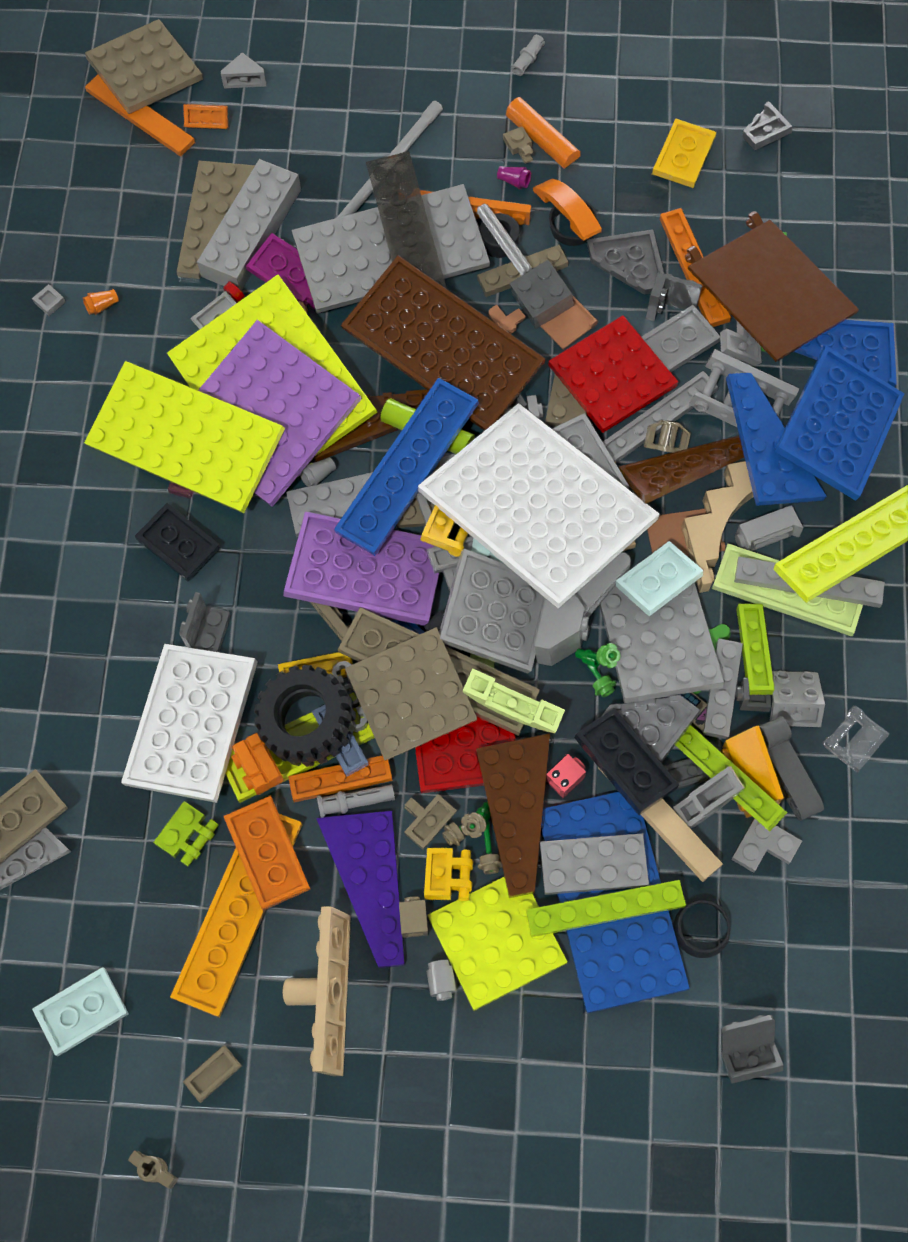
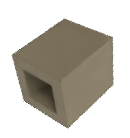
M407 897L404 899V902H399L402 937L428 936L425 900H420V897Z

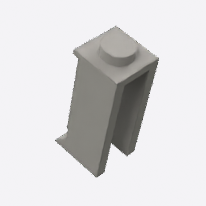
M791 505L740 524L735 540L738 547L754 551L791 537V535L800 537L803 526Z

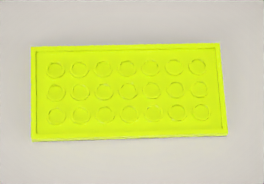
M125 361L84 443L96 450L244 513L285 428L280 424Z

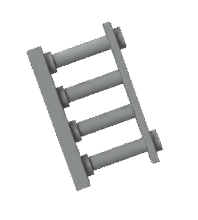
M714 349L705 366L712 371L702 393L695 392L689 405L699 412H706L737 427L729 391L723 403L711 398L721 374L727 377L728 374L752 373L764 395L775 400L772 408L777 416H779L783 404L789 406L794 400L799 388Z

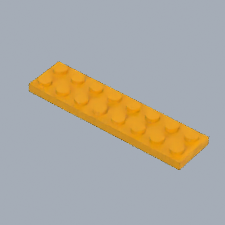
M279 814L293 846L302 827V822ZM237 848L234 850L170 996L174 1000L219 1018L266 911H262Z

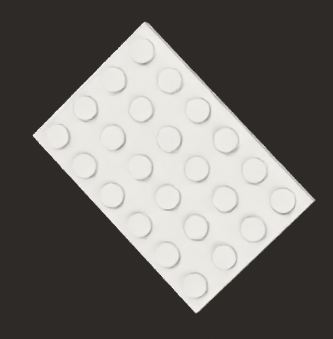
M164 644L121 783L125 786L217 803L231 756L232 746L236 739L258 663L257 660L250 657Z

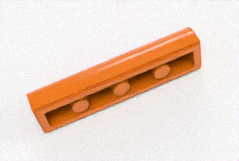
M521 97L514 99L509 104L506 116L518 127L523 126L528 136L564 169L580 157V151Z

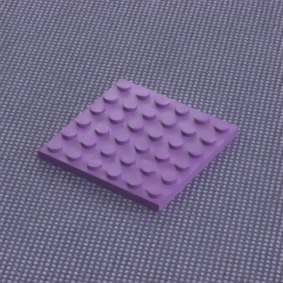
M258 320L198 390L280 424L285 428L254 492L271 507L274 506L362 399L358 393Z

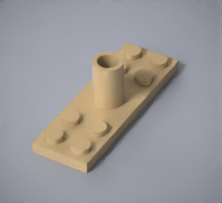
M331 906L321 907V915L318 917V928L320 930V940L316 946L317 956L319 957L318 977L286 979L283 985V999L288 1006L316 1005L315 1023L312 1026L314 1050L310 1056L311 1066L313 1067L312 1071L330 1076H343L351 916Z

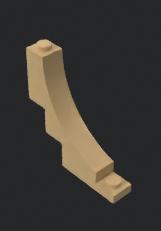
M745 461L727 465L724 472L726 488L706 491L703 498L706 514L684 518L681 529L689 558L703 570V576L696 581L699 593L709 591L712 582H714L713 570L710 567H715L719 558L721 536L727 522L743 504L754 497Z

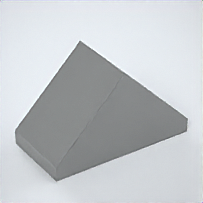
M241 53L221 70L224 88L266 86L264 69L244 53Z

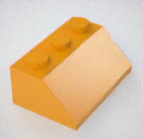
M752 727L726 740L721 753L776 803L780 804L784 797L760 727ZM737 802V805H738L739 810H740L741 812L744 811L745 817H746V818L752 817V815L749 814V813Z

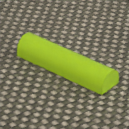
M389 398L382 409L381 421L403 430L416 409ZM461 429L448 448V451L457 454L475 439L474 434Z

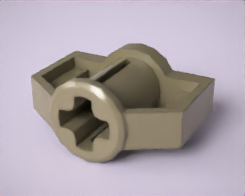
M660 420L648 425L644 447L672 453L688 448L690 433L678 422ZM662 425L658 444H654L656 427ZM678 427L682 430L679 448L674 447Z
M134 1150L128 1159L137 1167L138 1176L143 1181L159 1182L171 1189L178 1181L177 1177L168 1172V1166L162 1158L145 1156L140 1151Z

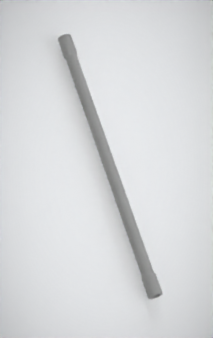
M432 101L422 113L420 119L337 218L354 214L425 128L443 110L439 102Z

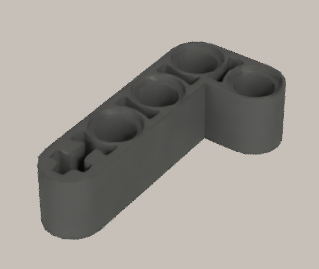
M780 716L759 726L781 791L796 818L802 821L824 811L823 802L789 742L792 733L785 718Z

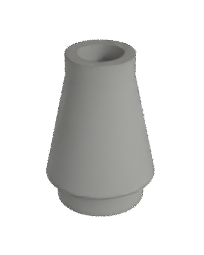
M328 457L325 460L307 464L300 473V476L306 486H314L332 471L336 470V466L333 460Z

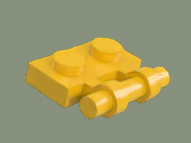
M427 848L424 888L426 900H451V890L459 891L458 899L460 901L469 900V892L472 891L470 871L473 870L470 850H462L461 858H453V848ZM453 869L460 870L459 879H452Z

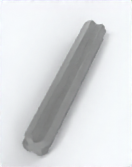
M487 204L479 206L477 214L522 276L532 269L531 265Z

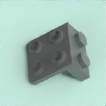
M759 1015L751 1020L731 1022L721 1028V1057L731 1084L783 1071L784 1065L774 1043L775 1020L772 1015Z

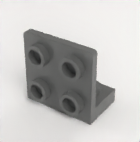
M658 272L650 295L646 319L655 321L657 313H662L664 304L684 310L691 305L697 308L702 285L693 280H684L671 274Z
M195 592L193 599H190L188 602V616L186 622H182L179 634L188 648L220 652L231 614L229 611L206 607L201 594Z

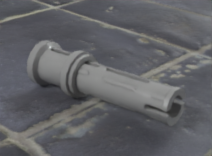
M391 784L345 794V792L339 791L336 795L326 797L318 795L317 800L320 816L323 818L326 814L336 812L344 814L351 808L393 801L395 796Z

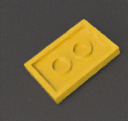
M675 119L652 174L694 188L716 137V132Z

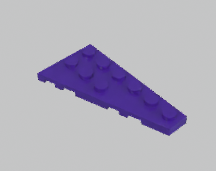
M392 811L316 818L378 968L405 966Z

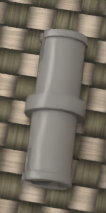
M534 35L527 47L520 51L519 58L511 67L516 75L522 76L529 64L536 60L537 53L545 44L541 36Z

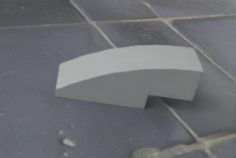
M729 766L691 792L690 796L673 808L687 826L693 828L721 809L745 788L732 767Z

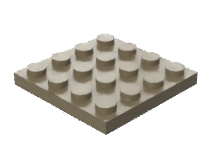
M159 19L85 52L86 59L128 114L203 80L200 70Z
M437 627L345 668L385 761L478 720L468 696L462 692L464 687L444 642L440 639Z

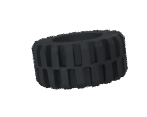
M303 665L302 670H300L297 666L289 667L288 673H284L283 670L277 673L276 676L278 678L272 682L270 679L265 684L268 687L266 691H260L257 697L261 701L260 704H255L254 713L258 717L254 719L255 727L259 730L258 735L260 739L280 759L285 762L289 761L292 765L300 766L303 763L308 767L314 766V761H318L320 764L328 762L327 757L329 755L335 757L340 753L337 749L341 745L346 747L349 742L346 738L347 734H353L354 726L351 721L356 720V714L352 709L354 706L352 698L337 678L332 674H328L322 668L317 667L314 669L311 665ZM316 696L322 698L326 705V711L319 727L304 736L290 735L285 729V718L290 707L304 697Z

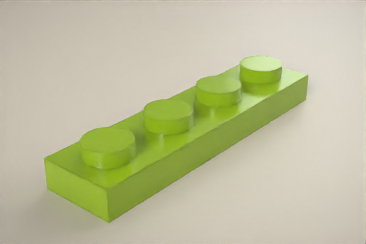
M738 604L737 616L741 643H743L742 655L745 678H748L749 695H772L775 689L763 604Z

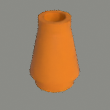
M114 289L87 293V296L83 297V302L89 315L93 313L97 315L114 303L119 302Z

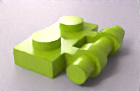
M184 801L153 843L174 858L178 856L181 850L184 851L185 855L180 861L184 865L189 866L194 859L197 860L201 853L199 851L207 840L211 841L215 834L213 832L218 827V824L210 819L205 827L200 825L205 819V815ZM194 832H197L199 836L191 846L188 845L187 842Z

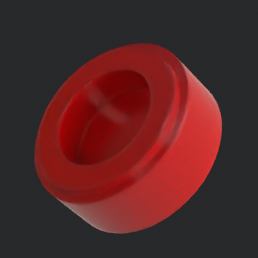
M228 281L223 287L224 292L226 291L236 303L245 298L243 292L232 282Z

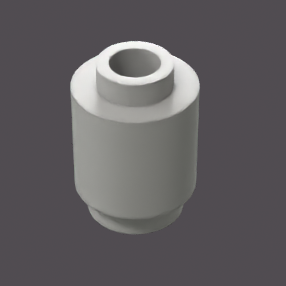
M439 960L428 963L429 970L426 972L431 997H436L437 1001L451 999L452 994L456 993L457 990L453 968L449 966V961Z

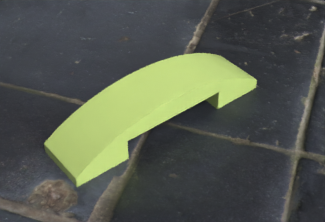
M472 668L462 691L463 693L505 717L536 729L556 733L564 714V709L544 700L538 702L494 682L495 678Z

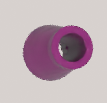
M500 166L497 172V179L503 180L519 189L527 188L531 180V171L527 170L526 167Z

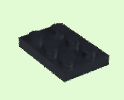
M166 503L135 535L138 542L186 581H189L220 549V545L169 503Z

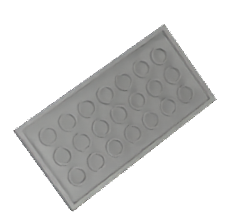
M464 184L292 230L316 313L360 302L397 255L434 281L490 266V261Z

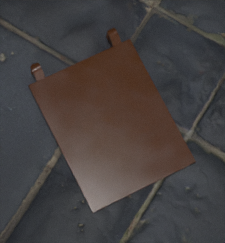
M753 211L748 214L749 219L746 221V225L752 229L751 231L703 258L699 250L695 246H691L687 249L688 254L685 255V259L691 263L688 266V270L777 362L858 313L859 309L771 220L763 223L760 215Z

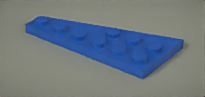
M844 320L793 351L817 360L822 349L828 346L891 386L895 387L897 384L894 323Z
M752 373L728 374L726 381L756 506L823 501L827 496L814 475L774 451L785 428Z

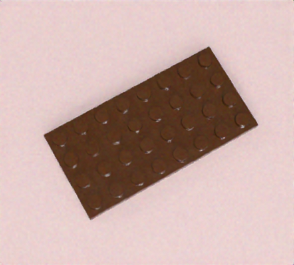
M397 255L341 324L342 329L428 391L436 380L440 378L478 399L479 404L469 417V420L484 431L502 417L545 362V358L399 255Z

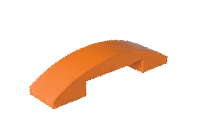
M550 179L533 187V191L545 203L550 201L570 221V228L583 241L602 231L600 224L586 203L563 182Z

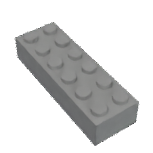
M261 159L258 160L197 261L201 277L223 286L230 281L242 291L252 274L246 270V265L270 234L273 233L275 235L301 191L299 175L297 173Z

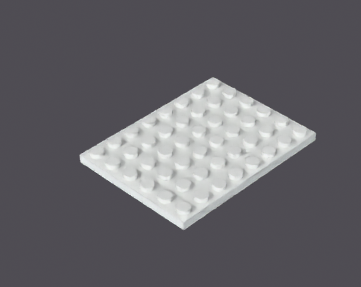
M519 403L418 485V492L436 505L443 513L557 608H560L659 518L658 512L648 504H645L639 497Z

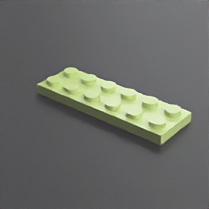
M727 544L712 589L755 604H763L764 607L853 636L863 605L815 597L806 603L797 593L736 583L734 580L738 557L777 563L779 560Z

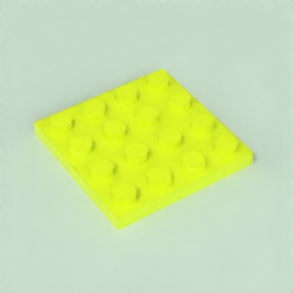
M504 877L470 893L468 901H460L458 899L427 915L473 1011L567 964V960L553 933L531 937L526 910L539 907L533 894L509 898Z

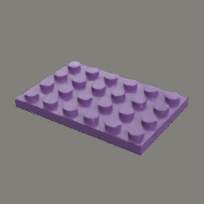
M305 512L284 589V597L357 612L361 607L381 617L420 625L429 623L439 573L434 574L427 555V549L433 548V545L420 541L421 535L393 530L376 556L335 533L334 528L341 519Z

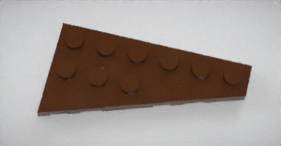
M427 389L407 391L405 394L393 395L390 392L383 393L381 396H370V394H367V398L375 407L377 413L324 451L314 456L315 462L399 430L381 421V412L386 401L391 398L417 409L429 391Z

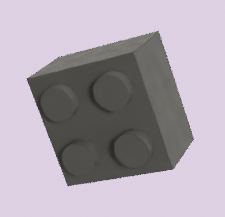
M546 260L510 283L512 296L535 329L574 306L572 293L549 260Z

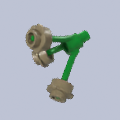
M484 802L482 807L477 809L476 813L464 815L461 820V826L458 827L454 822L448 826L445 824V831L442 835L450 846L452 844L460 846V842L465 839L463 833L470 835L472 838H478L484 832L486 855L479 858L480 864L478 869H482L484 874H495L499 872L502 864L500 856L492 854L489 831L491 815L488 802Z

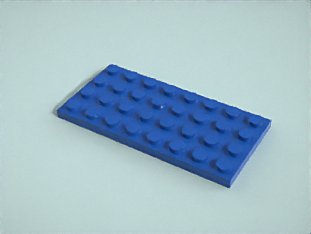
M620 792L543 809L541 832L544 841L643 834L649 886L661 884L644 818L635 812ZM635 888L557 894L559 903ZM669 910L566 930L586 1014L690 989Z

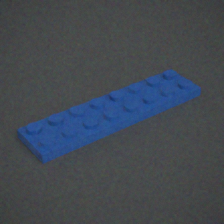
M438 378L334 528L335 533L376 556L418 494V485L431 475L478 406V399Z

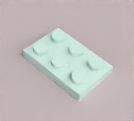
M669 541L617 579L616 587L648 616H651L701 578L703 570Z
M103 967L32 1009L56 1056H60L129 1014L107 971Z

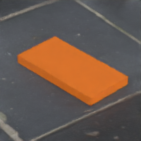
M271 796L224 816L262 911L311 890Z

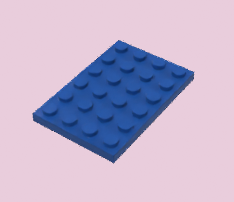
M825 346L816 361L774 451L856 501L862 494L904 393L828 346Z

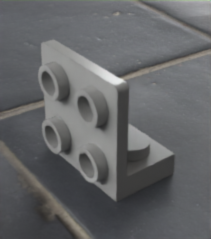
M772 671L775 690L772 694L773 702L770 721L782 716L789 726L821 727L825 701L818 673L808 671Z

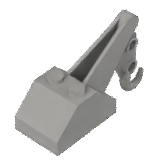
M621 552L560 608L554 606L547 599L545 600L534 645L537 663L553 666L576 652L578 648H581L583 640L587 641L590 629L588 626L589 617L616 585V580L630 569L631 560L628 554Z

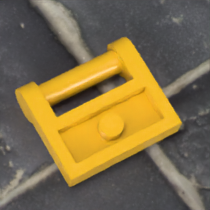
M435 505L420 541L445 549L451 555L459 557L464 549L463 544L468 533L460 527L455 541L449 539L448 537L455 522Z

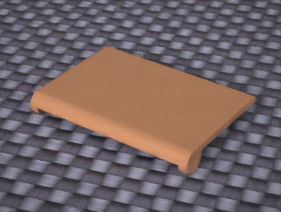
M574 296L573 307L540 326L563 350L598 323V320Z
M705 509L659 515L658 520L647 529L652 553L670 541L688 557L689 554L681 529L684 518L706 514ZM722 537L719 552L725 551V543L722 541Z

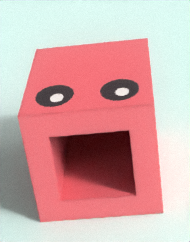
M567 754L546 774V782L564 798L585 778V766L578 758H572Z

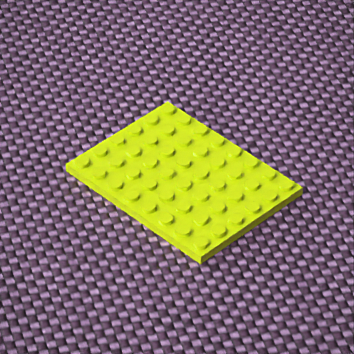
M279 275L273 277L167 352L190 388L198 391L258 320L342 381L362 398L317 454L377 413L375 407Z

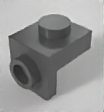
M743 678L740 686H736L735 700L739 701V710L770 711L771 695H749L748 678Z

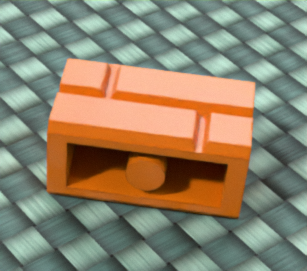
M258 733L232 746L235 754L231 758L237 769L241 767L244 769L246 776L242 777L249 791L254 789L256 794L260 795L284 781L265 743L260 739Z

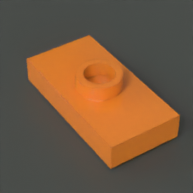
M183 105L184 127L228 128V106Z

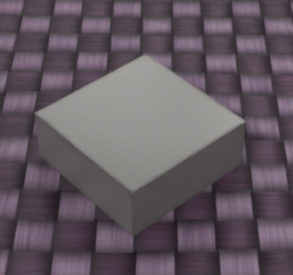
M49 284L32 298L34 303L48 316L65 303L64 297Z

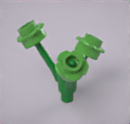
M608 643L601 646L597 652L578 648L575 657L582 659V662L587 664V667L597 679L592 685L595 689V695L607 697L615 691L616 681H612L609 675L601 677L597 667L600 664L607 666V668H613L617 665V661L621 657L617 646Z

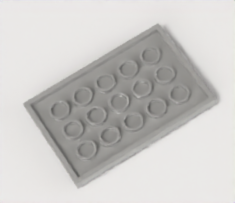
M695 583L691 584L651 616L642 611L616 585L600 603L599 606L608 641L617 646V650L620 651L621 655L615 668L624 703L723 687L724 680Z

